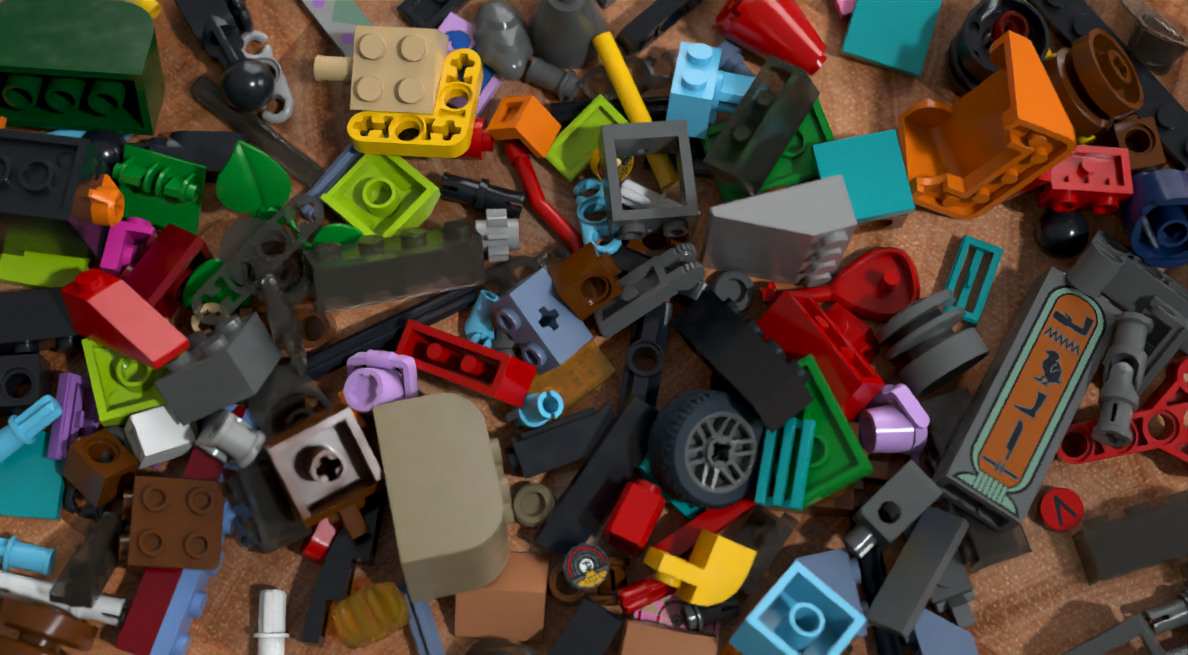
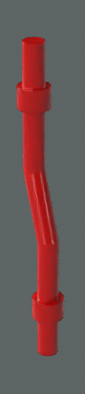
M520 139L505 140L507 145L504 148L509 164L515 165L532 210L569 246L571 253L574 254L584 247L582 235L545 199L530 161L533 157L532 152Z

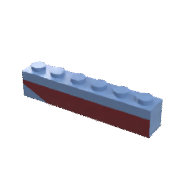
M237 404L224 408L244 420L252 429L262 432L265 435V441L271 438L272 429L268 428L270 422L263 413ZM215 413L206 416L199 436ZM195 445L182 479L219 481L225 486L222 546L226 534L232 535L238 524L240 510L236 508L242 493L248 494L254 483L256 469L252 467L256 457L248 466L240 468L232 464H223ZM221 551L219 566L213 571L146 567L115 648L133 655H187L192 636L188 635V631L193 619H199L205 609L208 593H205L204 590L210 575L215 577L218 574L224 559V551Z

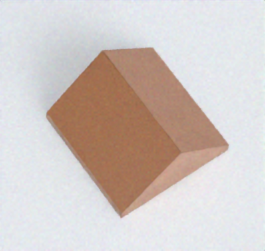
M509 552V558L504 570L493 582L480 589L456 594L454 636L543 643L550 555Z

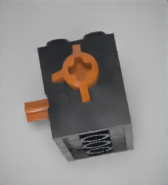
M0 116V253L24 256L25 251L100 260L108 226L115 227L122 220L125 208L124 196L118 188L119 182L112 178L111 169L104 160L98 158L99 152L87 138L5 129L7 119L4 116Z

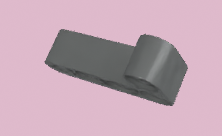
M1098 231L1066 273L1067 279L1081 292L1097 298L1103 292L1129 312L1141 313L1156 295L1188 318V290L1158 268L1145 263L1143 258L1106 232ZM1188 338L1180 347V349L1187 354Z

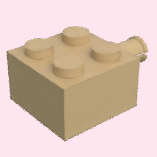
M355 25L352 57L317 55L314 61V77L319 82H351L350 110L358 113L362 111L433 114L443 64L448 55L449 36L438 29Z

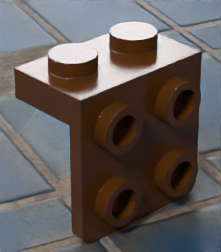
M135 476L134 489H124L122 516H131L130 533H121L118 560H127L126 572L144 573L146 567L203 571L215 570L220 564L225 501V486L223 483L209 480Z

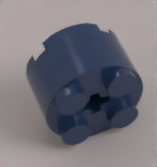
M1161 169L1150 173L1140 172L1133 175L1134 194L1118 210L1120 223L1132 249L1143 258L1145 263L1153 267L1173 268L1188 263V171Z

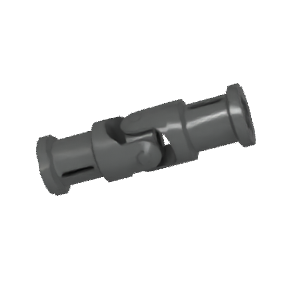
M1122 312L1114 317L1113 325L1117 330L1114 345L1109 347L1103 372L1104 386L1101 388L1098 397V404L1101 406L1098 425L1093 426L1091 432L1093 440L1111 447H1123L1130 445L1133 435L1129 431L1132 413L1138 409L1140 399L1136 392L1139 391L1142 385L1148 358L1144 348L1147 334L1152 332L1154 326L1151 318L1136 312Z

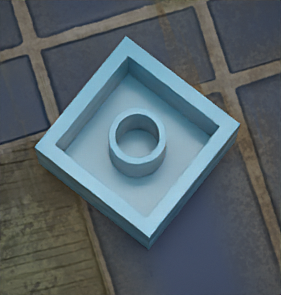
M796 560L745 619L728 642L743 655H840L867 619Z

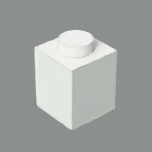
M169 404L130 415L124 428L133 456L140 461L138 469L189 454L196 442L195 438L198 437L196 421L182 426Z

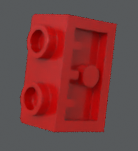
M1077 145L1076 150L1069 157L1051 168V182L1044 184L1045 189L1037 197L1038 207L1052 208L1053 211L1060 213L1085 210L1093 211L1096 215H1110L1117 212L1119 207L1134 194L1128 148Z

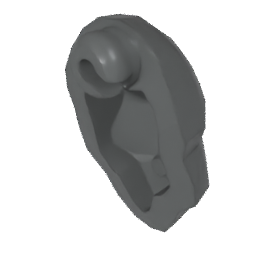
M489 0L478 9L473 21L472 37L477 45V53L481 58V62L492 67L498 75L506 80L515 81L522 77L527 61L533 55L531 41L527 34V23L512 4L504 0Z

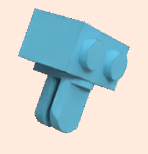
M681 41L670 91L666 121L687 120L689 136L705 139L708 123L715 124L717 112L744 117H753L758 113L764 91L763 83L760 79L718 70L722 52L721 48L710 47L702 43L693 44Z

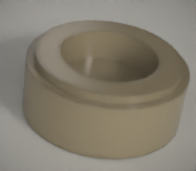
M531 483L521 487L516 492L512 501V511L515 518L525 527L539 529L557 503L554 494L544 485Z

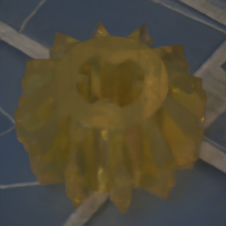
M391 582L377 583L372 587L364 588L358 593L351 594L349 598L340 601L338 606L331 612L334 620L333 625L338 636L343 640L345 646L350 649L365 648L370 644L378 643L384 638L391 637V634L402 630L403 626L407 625L411 619L407 609L409 606L402 592H399L395 583Z

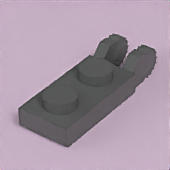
M690 242L680 243L660 256L652 257L619 279L624 292L592 313L599 332L608 339L678 294V291L690 290L697 283H700L701 280H704L706 272L702 263H699V261L695 262L697 252L694 245H691Z

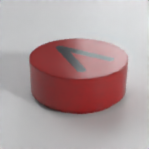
M1055 488L1041 497L1037 506V515L1041 524L1046 529L1055 533H1065L1075 528L1081 522L1084 515V506L1082 500L1074 491L1067 488Z

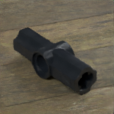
M665 301L632 323L616 415L631 393L656 408L673 303ZM648 356L655 361L656 366L652 370L641 371L634 366L633 361L637 357Z

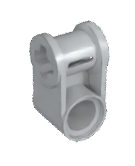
M222 409L215 412L194 444L225 465L232 464L245 468L261 450L265 441V435L258 430L252 429L248 423L229 410Z

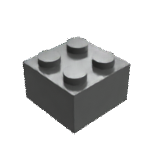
M256 312L243 318L235 314L217 324L212 332L204 334L202 330H199L187 336L190 347L164 364L165 370L154 383L182 426H185L254 396L283 354Z

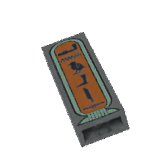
M1053 266L1033 280L932 478V481L943 491L941 494L943 497L1001 534L1023 523L1116 330L1113 321L1116 314L1122 313L1121 310L1111 305L1110 301L1102 295L1094 298L1081 292L1067 279L1066 272L1059 271Z

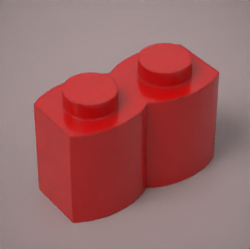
M638 479L636 484L627 482L603 529L601 539L605 543L633 557H640L666 504L665 499L660 496L662 490L642 479Z

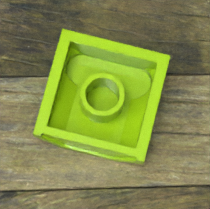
M365 154L320 199L348 225L361 230L372 246L384 255L398 249L432 214L441 193L436 185L402 157Z
M88 338L81 340L99 419L103 426L126 425L130 415L168 405L154 383L165 370V365L155 370Z

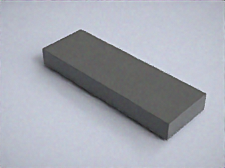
M929 506L923 512L865 615L869 624L904 639L909 637L970 526L965 518Z

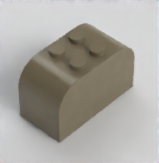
M436 393L372 406L400 560L411 603L480 589L493 582L502 573L509 558L510 546L506 525L514 524L509 485L507 477L504 476L498 437L489 439L486 422L480 409L469 399L452 393Z

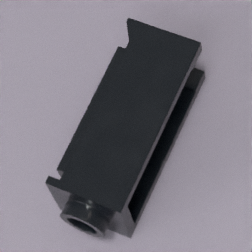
M610 402L602 403L597 411L595 407H591L519 433L521 438L519 441H516L515 436L509 437L511 446L504 450L512 472L521 471L523 478L527 479L589 456L615 418Z

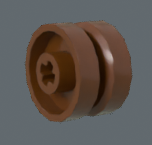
M1098 28L1091 30L1073 41L1071 49L1063 47L1045 58L1042 63L1075 133L1079 136L1089 138L1111 124L1112 118L1121 120L1143 106V89L1135 67L1117 41L1104 30Z
M3 596L0 603V625L20 631L17 640L0 634V655H62L59 654L62 645L82 652L91 650L99 628L72 618L73 614L35 601L29 604Z

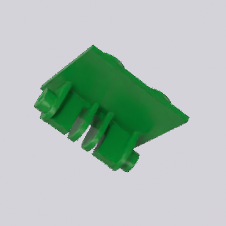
M125 144L123 164L117 162L112 172V178L118 180L120 191L125 200L122 221H126L127 217L142 218L151 222V226L156 231H163L168 223H171L198 236L207 167Z

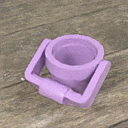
M368 350L367 352H357L347 360L348 378L344 386V397L352 409L364 414L369 420L375 421L372 406L419 397L416 363L411 356L396 355L393 351ZM360 365H366L367 367L374 368H361ZM393 368H403V373Z
M899 383L895 386H884L866 405L867 409L862 410L859 414V440L862 448L867 453H902L903 455L921 453L927 442V426L930 423L928 414L906 385Z

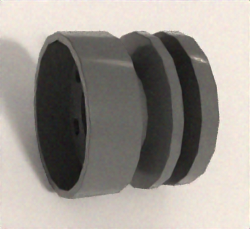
M950 289L937 292L928 297H922L910 303L894 314L889 322L873 336L879 347H884L898 341L884 355L887 361L891 362L906 356L909 357L911 361L903 367L897 376L901 383L909 388L916 399L935 391L960 376L991 352L976 328L971 327L957 333L953 331L952 328L959 323L966 313L963 308L958 307L942 314L956 300Z

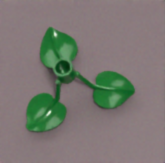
M239 140L230 158L218 175L216 192L221 203L229 209L239 213L251 212V218L248 220L249 229L240 262L234 269L227 260L215 258L196 267L184 285L182 293L183 305L186 309L194 312L199 306L214 302L222 305L231 316L240 313V308H247L252 303L255 296V284L251 278L242 273L247 268L257 228L273 231L279 228L283 222L287 223L300 247L304 251L309 252L303 261L304 270L311 277L327 283L346 282L363 275L379 260L380 252L372 246L361 230L342 223H334L322 227L313 235L312 244L309 243L295 223L292 212L285 210V203L291 194V181L287 172L269 155Z

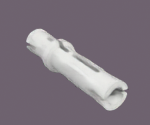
M0 569V598L6 596L29 604L35 601L73 614L72 618L80 621L86 618L111 624L118 628L122 627L126 620L128 611L122 609L129 607L127 599L94 593L91 587L84 585L73 588Z

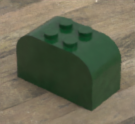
M5 0L0 3V116H4L7 119L6 126L75 131L105 129L120 134L154 136L165 95V81L154 22L145 9L133 3L113 0Z

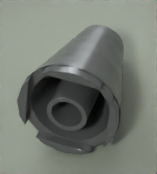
M538 0L527 23V34L534 52L543 61L562 70L580 69L595 57L597 58L599 55L592 43V39L604 32H608L607 18L597 0Z

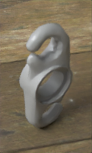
M260 31L245 32L241 35L244 41L242 48L246 58L262 62L276 72L274 80L275 90L272 99H279L284 103V108L280 113L273 114L264 111L261 115L262 119L274 124L285 122L292 116L295 103L281 66L274 59L273 50L270 45H264L260 54H248L245 48L250 41L256 40L266 43L268 37Z

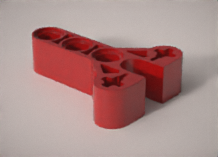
M1180 355L1168 363L1166 378L1144 404L1132 413L1129 431L1133 436L1130 445L1111 447L1093 440L1091 437L1092 428L1098 425L1099 416L1071 421L1066 434L1075 432L1080 439V445L1074 453L1066 455L1060 444L1055 458L1070 464H1082L1157 449L1181 461L1188 471V430L1184 425V415L1188 410V382L1184 380V374L1188 373V355ZM1159 414L1164 420V430L1159 436L1153 438L1149 434L1148 423L1153 416Z

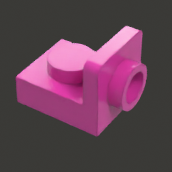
M127 217L126 221L121 220L115 227H110L100 263L101 270L119 278L128 265L131 263L136 265L138 247L134 244L135 242L146 244L151 235L153 236L156 229L151 226L152 223L138 217Z

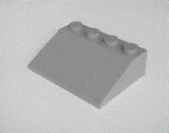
M842 174L711 207L700 255V263H702L704 268L723 272L739 271L749 277L789 285L806 283L807 287H814L829 282L831 276L835 275L858 225Z

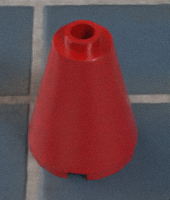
M728 0L715 18L717 23L711 26L719 35L797 77H801L805 73L812 76L827 59L823 55L826 45L794 0Z

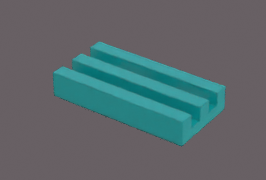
M964 234L943 290L950 289L953 293L968 248H974L975 252L956 306H950L942 314L958 307L964 310L984 252L991 255L972 312L965 311L966 314L961 319V321L967 323V326L975 328L981 317L1004 249Z
M792 417L780 427L785 429L773 497H769L780 428L774 433L767 429L755 497L757 505L802 511L816 426L814 420H797L795 417ZM795 430H801L802 434L791 499H784Z

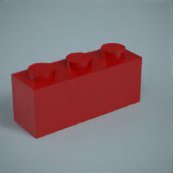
M784 290L756 323L765 335L764 341L771 337L781 347L787 356L785 360L787 363L791 359L798 361L809 354L813 355L848 421H853L885 386V382L808 292Z
M411 319L407 321L395 352L396 355L411 356L415 360L416 369L521 409L537 371V367L511 355Z

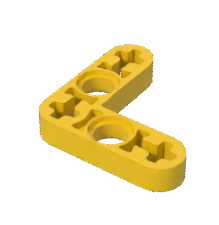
M463 48L452 51L446 57L433 114L362 111L355 114L347 124V132L353 148L360 153L432 158H456L463 155L471 144L484 77L481 58L478 53L471 49ZM464 66H469L465 69L464 82H460L458 72H461ZM454 97L468 99L467 104L459 109H452L446 106L447 102ZM408 128L420 131L419 135L410 141H403L398 138V135ZM367 129H374L369 131L368 136H361L366 134ZM428 131H433V133H430L431 140H429ZM450 133H456L451 137V140H444L449 137Z

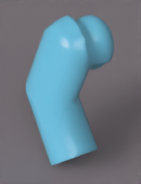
M481 290L464 325L467 340L488 348H492V341L496 340L491 319L494 313L489 306L499 297L493 292Z

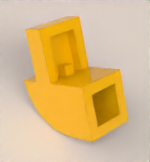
M702 528L689 561L649 546L643 563L657 570L654 576L655 579L676 587V596L690 604L710 606L724 602L739 590L748 575L757 552Z

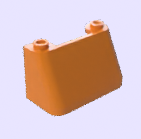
M1009 30L994 41L989 48L990 61L1000 68L994 74L951 106L938 102L935 99L926 98L919 100L898 116L900 149L914 204L956 219L977 218L1053 168L1076 150L1075 130L1032 42L1026 37Z

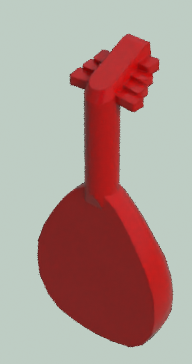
M882 247L870 250L855 258L839 270L828 285L793 289L790 291L808 292L817 303L830 301L834 305L838 302L859 318L872 322L888 323L894 314L910 303L920 299L921 287L917 268L907 252L896 247ZM775 281L767 282V288L761 289L763 303L769 308L783 292L776 290Z

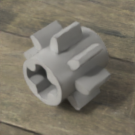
M506 208L486 209L487 220H476L477 252L488 251L489 262L509 261V250H520L518 218L507 219Z

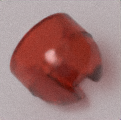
M1007 11L995 20L991 28V35L994 41L1008 30L1026 38L1029 35L1027 20L1016 11Z

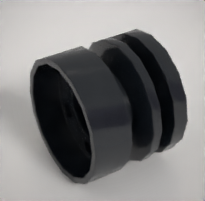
M981 0L970 10L961 28L958 29L956 35L951 40L945 55L948 76L953 86L963 95H966L1000 69L992 64L988 58L989 48L994 41L1008 30L1029 39L1041 63H1043L1050 47L1049 28L1042 14L1030 3L1024 0Z

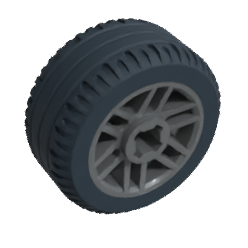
M711 389L690 390L677 395L676 398L671 399L670 402L665 404V408L660 410V413L656 416V421L652 423L653 426L650 428L651 434L648 435L649 441L647 442V446H649V449H647V458L650 461L649 467L659 486L674 499L703 509L726 508L740 502L741 499H745L751 493V490L756 488L767 431L765 426L752 412L750 404H745L743 399L736 395Z

